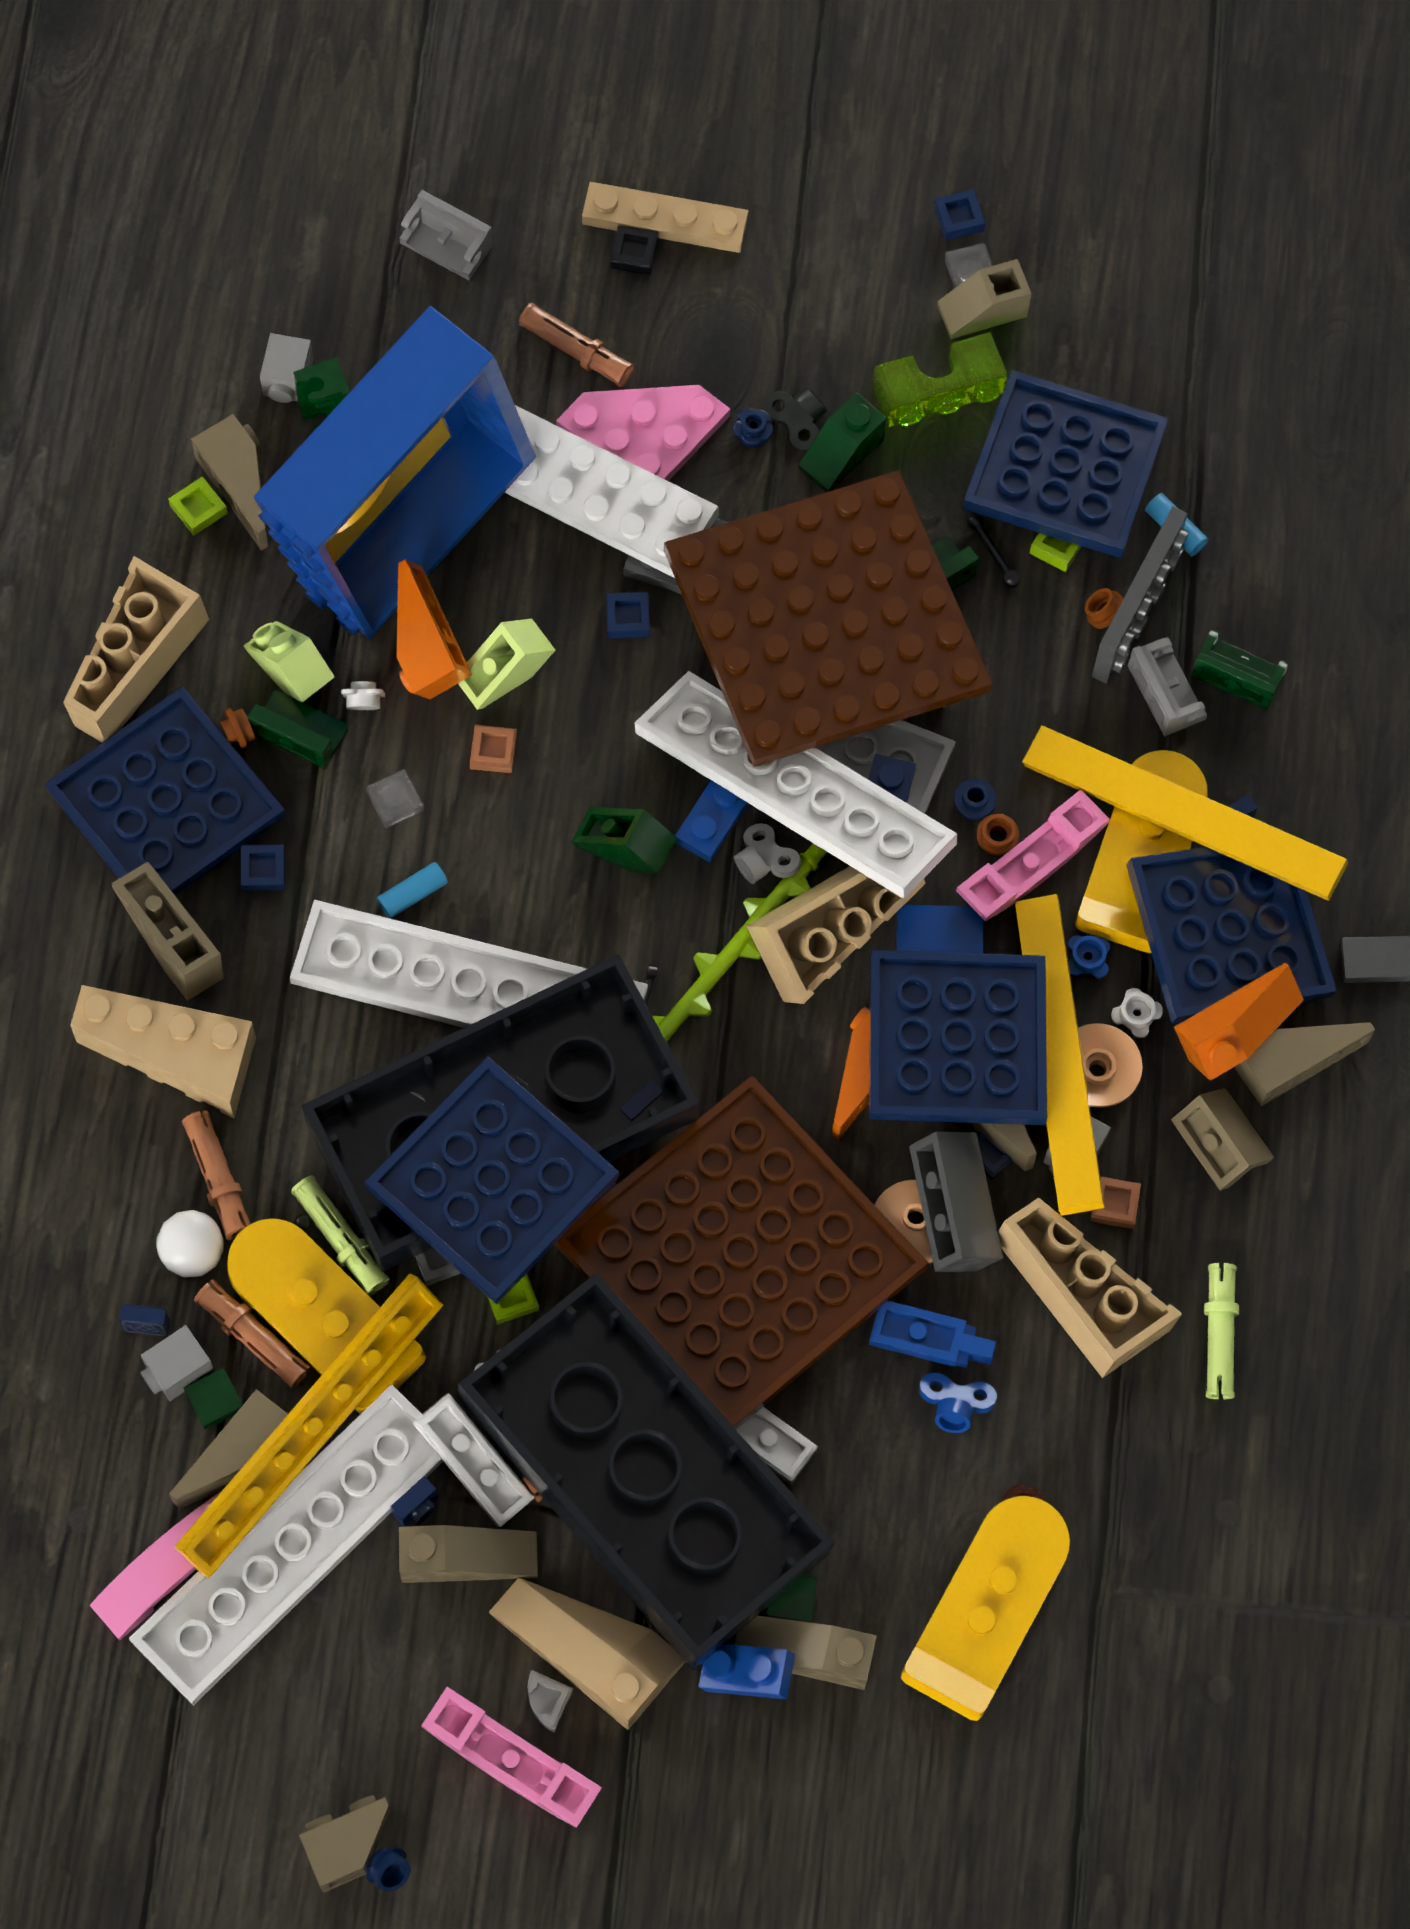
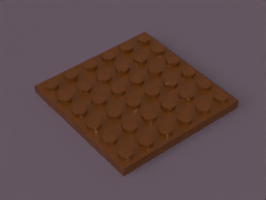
M899 470L664 542V553L753 767L991 692L992 681Z
M752 1075L597 1200L554 1244L586 1280L596 1272L602 1277L735 1429L740 1427L872 1316L885 1302L891 1300L922 1274L929 1264Z

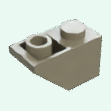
M1018 259L978 270L938 300L937 306L950 339H954L1026 318L1032 293Z
M374 1795L362 1798L349 1805L350 1813L334 1820L331 1814L324 1815L305 1825L307 1831L300 1834L299 1837L323 1893L366 1874L370 1858L376 1851L391 1814L385 1797L377 1801Z

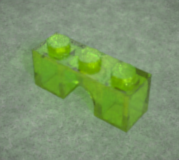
M991 332L952 343L949 358L952 373L942 378H932L923 374L918 368L913 355L874 366L872 387L883 415L887 417L886 423L888 427L898 424L909 426L919 422L925 416L935 413L949 414L958 410L962 405L975 401L986 403L1002 394L1006 384L1007 372Z

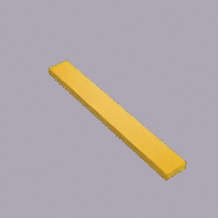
M1042 725L1022 761L1024 766L1074 789L1082 790L1092 797L1328 901L1348 865L1347 859Z
M1057 894L1016 901L1015 907L1022 955L1045 956L1046 1124L1059 1212L1063 1216L1102 1209L1105 1206L1059 899Z
M408 1274L174 1546L203 1576L210 1579L441 1309L443 1304L417 1276Z

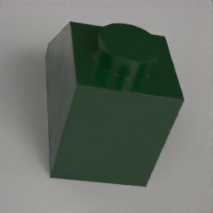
M856 392L827 420L798 464V468L824 491H832L884 441L887 417Z
M590 807L571 843L630 872L659 873L661 867L668 860L669 852L677 837L645 809Z

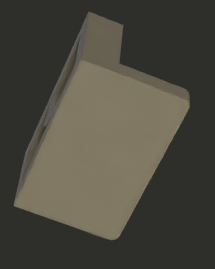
M1225 1088L1200 1094L1171 1119L1219 1190L1229 1188L1249 1170L1267 1164L1274 1158Z

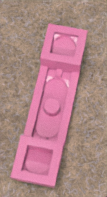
M1079 790L1050 813L1047 822L994 864L990 865L987 863L959 885L956 891L984 921H987L1015 904L1016 901L1021 900L1047 880L1085 847L1109 823L1110 819L1082 790Z
M220 1493L199 1506L156 1540L130 1563L90 1604V1607L119 1640L155 1611L153 1607L197 1570L174 1546Z
M446 1687L421 1726L442 1743L505 1786L577 1828L602 1788L567 1764L559 1763L487 1716L484 1710L449 1687Z

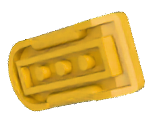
M1168 750L1153 751L1142 755L1131 764L1207 797V784L1202 771L1191 759L1183 754ZM1114 806L1075 921L1076 928L1082 932L1102 937L1139 951L1151 953L1126 864L1131 858L1188 850L1191 848L1193 841Z
M281 1219L256 1221L245 1227L236 1236L230 1247L227 1268L234 1290L320 1375L327 1370L380 1308L301 1228L291 1222ZM412 1341L355 1408L358 1413L361 1414L391 1384L398 1389L424 1364L427 1357L417 1341Z
M1018 1496L1000 1502L987 1514L901 1672V1679L905 1684L970 1720L978 1721L982 1718L1067 1559L1070 1547L1068 1528L1060 1513L1053 1506L1035 1497Z

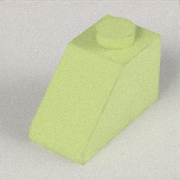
M532 618L501 622L467 662L472 676L458 684L476 709H483L532 678L555 652V649Z

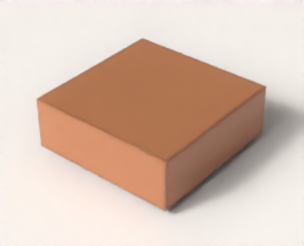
M475 725L470 769L512 774L517 729Z
M1100 1176L1105 1208L1091 1210L1090 1222L1133 1229L1136 1221L1141 1183Z

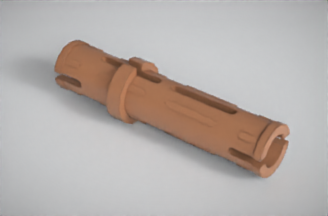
M530 303L520 316L519 326L533 332L551 345L580 361V366L585 370H594L619 387L624 386L634 370V364L606 349L605 343L601 340H592L568 324L545 312L534 303Z
M198 1111L186 1116L182 1123L207 1183L209 1204L215 1207L219 1215L226 1239L232 1240L245 1227L250 1225L240 1198L243 1192L240 1184L234 1182L209 1112L203 1111L200 1113Z
M214 1279L206 1283L197 1293L194 1301L208 1311L222 1325L221 1330L227 1336L232 1334L240 1340L255 1356L280 1376L291 1389L299 1385L308 1375L311 1366L306 1364L269 1329L264 1327L251 1314L252 1309L246 1303L240 1304L233 1299Z

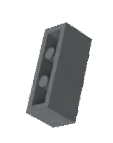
M936 1131L910 1145L909 1148L935 1272H977L1003 1259L977 1133Z

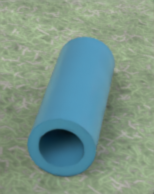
M1160 493L1148 503L1145 511L1162 527L1172 506H1176L1163 493ZM1186 518L1184 529L1190 532L1183 549L1192 557L1203 549L1209 539Z
M433 862L376 897V900L387 918L391 919L448 884V881L439 865Z

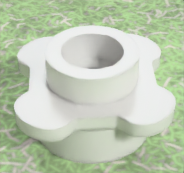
M351 682V689L341 690V694L346 698V708L351 710L380 709V698L385 697L383 689H376L375 682Z
M1131 988L1126 991L1122 1004L1119 1007L1113 1008L1111 1018L1115 1024H1123L1129 1028L1134 1037L1144 1038L1149 1033L1151 1023L1161 1018L1163 1008L1160 1003L1154 1002L1148 994L1143 993L1140 989ZM1139 1010L1141 1015L1135 1016L1133 1011Z

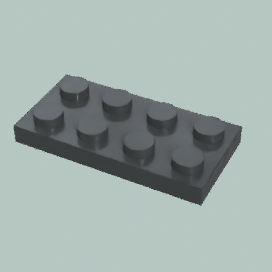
M1172 506L1100 642L1092 678L1107 684L1113 671L1120 674L1125 667L1131 653L1129 649L1134 638H1140L1149 619L1147 615L1152 604L1155 606L1158 604L1167 584L1165 580L1169 572L1175 571L1184 553L1182 548L1190 532L1184 529L1188 513Z

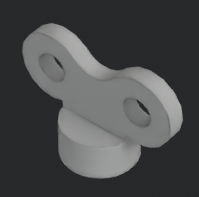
M763 823L754 824L745 831L743 839L746 848L734 856L735 864L740 873L751 884L766 876L769 871L777 877L787 878L795 875L801 867V859L798 852L791 848L778 846L775 843L774 830L771 826ZM757 836L765 837L761 841L754 840ZM783 860L790 861L788 865H780V862Z

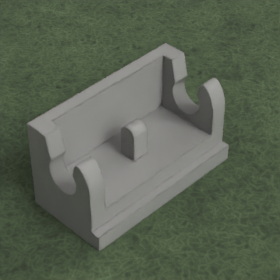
M421 190L418 194L417 200L401 223L405 230L400 237V244L467 280L471 279L492 248L491 226L424 190Z
M1168 637L1156 640L1142 647L1133 648L1128 663V668L1164 737L1204 721L1207 717L1206 708L1202 701L1198 702L1173 654L1172 643Z

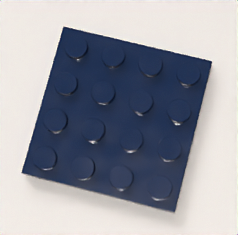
M1011 370L964 498L962 509L1122 558L1166 429L1168 418Z
M183 686L45 783L49 794L118 879L144 863L149 862L174 895L180 893L238 851L241 845H246L286 816L282 805Z
M1208 847L1131 858L1126 864L1171 1023L1187 1020L1283 963H1287L1292 971L1304 999L1302 1002L1331 998L1337 990L1307 891Z
M871 950L869 1120L1045 1125L1047 1121L1045 956Z
M487 1057L365 1181V1187L497 1305L619 1178V1171L491 1058Z

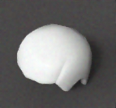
M189 1210L177 1212L163 1223L157 1236L156 1247L160 1260L169 1271L184 1278L199 1277L217 1266L224 1252V1240L220 1227L210 1216L202 1212Z

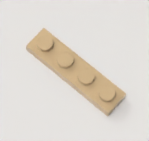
M595 182L589 183L582 213V225L617 231L618 226L657 232L660 239L741 253L748 220V210Z

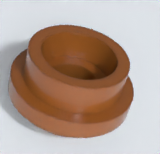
M1108 588L1099 589L1094 592L1086 601L1084 608L1088 622L1097 629L1109 627L1124 599L1122 595Z
M231 708L225 710L226 719L220 721V725L226 739L231 745L237 743L240 750L247 748L246 743L255 740V736L242 708L236 711H232Z
M1004 814L989 815L978 825L976 833L977 842L988 854L995 856L1005 855L1018 843V826L1013 819ZM994 831H999L1004 834L1005 839L994 841L990 834Z

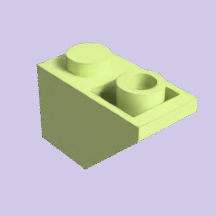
M278 621L267 623L258 628L253 634V639L244 645L246 651L282 691L300 702L305 701L335 677L310 637Z

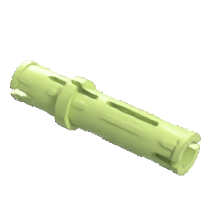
M313 1175L299 1181L292 1188L291 1194L296 1197L316 1227L338 1254L336 1261L339 1265L349 1269L369 1296L382 1290L389 1283L390 1278L384 1272H381L377 1262L368 1251L369 1246L366 1240L357 1237Z
M1213 1263L1208 1265L1209 1302L1204 1304V1314L1208 1316L1206 1397L1219 1399V1382L1222 1381L1221 1394L1223 1395V1400L1235 1397L1234 1318L1239 1315V1304L1235 1303V1274L1237 1266L1224 1263L1223 1281H1221L1219 1263Z

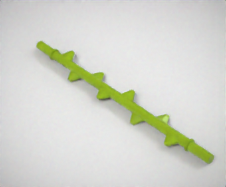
M812 843L805 853L799 854L801 867L795 875L783 878L767 898L745 899L743 904L750 918L718 955L701 952L695 954L693 960L700 977L666 1017L653 1016L666 1042L688 1016L708 1017L711 1014L712 1009L706 995L738 957L758 960L761 958L747 929V925L782 906L789 897L796 898L811 889L806 877L811 871H816L818 868L817 864L826 855L827 851Z

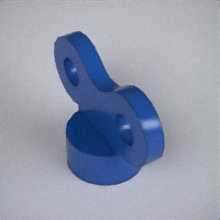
M941 1373L925 1375L919 1385V1393L922 1399L931 1404H938L935 1416L936 1425L949 1433H963L970 1428L972 1413H987L991 1411L997 1400L995 1389L988 1383L976 1381L961 1386L953 1383L947 1376ZM933 1385H937L942 1390L939 1392L932 1391L930 1387ZM981 1394L986 1399L979 1401L975 1399L974 1395Z

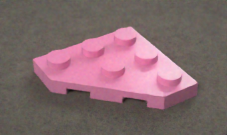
M700 385L583 392L556 420V426L669 481L730 417L731 409Z

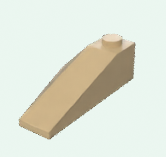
M519 1577L489 1611L490 1615L627 1730L630 1729L685 1663L675 1649L653 1630Z

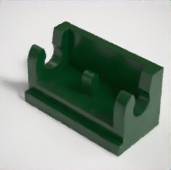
M337 357L293 372L299 412L303 420L314 419L318 415L328 417L350 393Z
M1211 629L1196 658L1191 676L1268 710L1289 663L1280 660L1277 666L1219 640V632Z

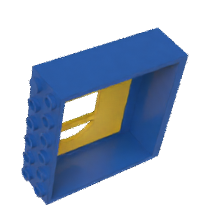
M429 306L256 493L254 499L262 511L258 515L259 518L270 528L268 531L270 536L280 544L277 548L289 560L287 565L298 575L296 580L307 590L305 595L321 610L328 606L337 615L336 621L350 634L354 635L359 631L370 640L397 611L398 563L407 559L423 566L428 577L534 461L536 455L494 355L436 309Z

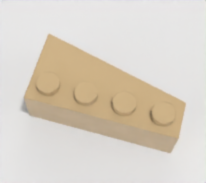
M133 556L128 567L129 575L123 587L119 586L112 600L114 606L106 622L101 623L95 635L97 641L90 655L85 656L63 702L74 726L101 743L122 729L209 621L201 596L198 593Z
M849 866L747 925V929L783 1002L804 1004L815 994L813 991L825 979H830L841 968L840 964L856 948L860 949L871 938L870 935L884 921H888L926 884L925 880L923 879L903 899Z
M85 985L81 986L70 1025L77 1043L122 1065H129L147 1074V1077L161 1084L164 1082L185 1092L186 1096L200 1103L203 1101L220 1109L221 1113L233 1119L235 1118L256 1040L252 1021Z
M1037 1198L1003 1222L998 1231L1000 1246L1099 1375L1104 1378L1171 1331L1182 1313L1171 1304L1165 1305L1151 1293L1152 1289L1139 1278L1137 1280L1133 1279L1115 1264L1117 1260L1106 1251L1102 1250L1100 1252L1083 1238L1084 1234L1043 1200Z

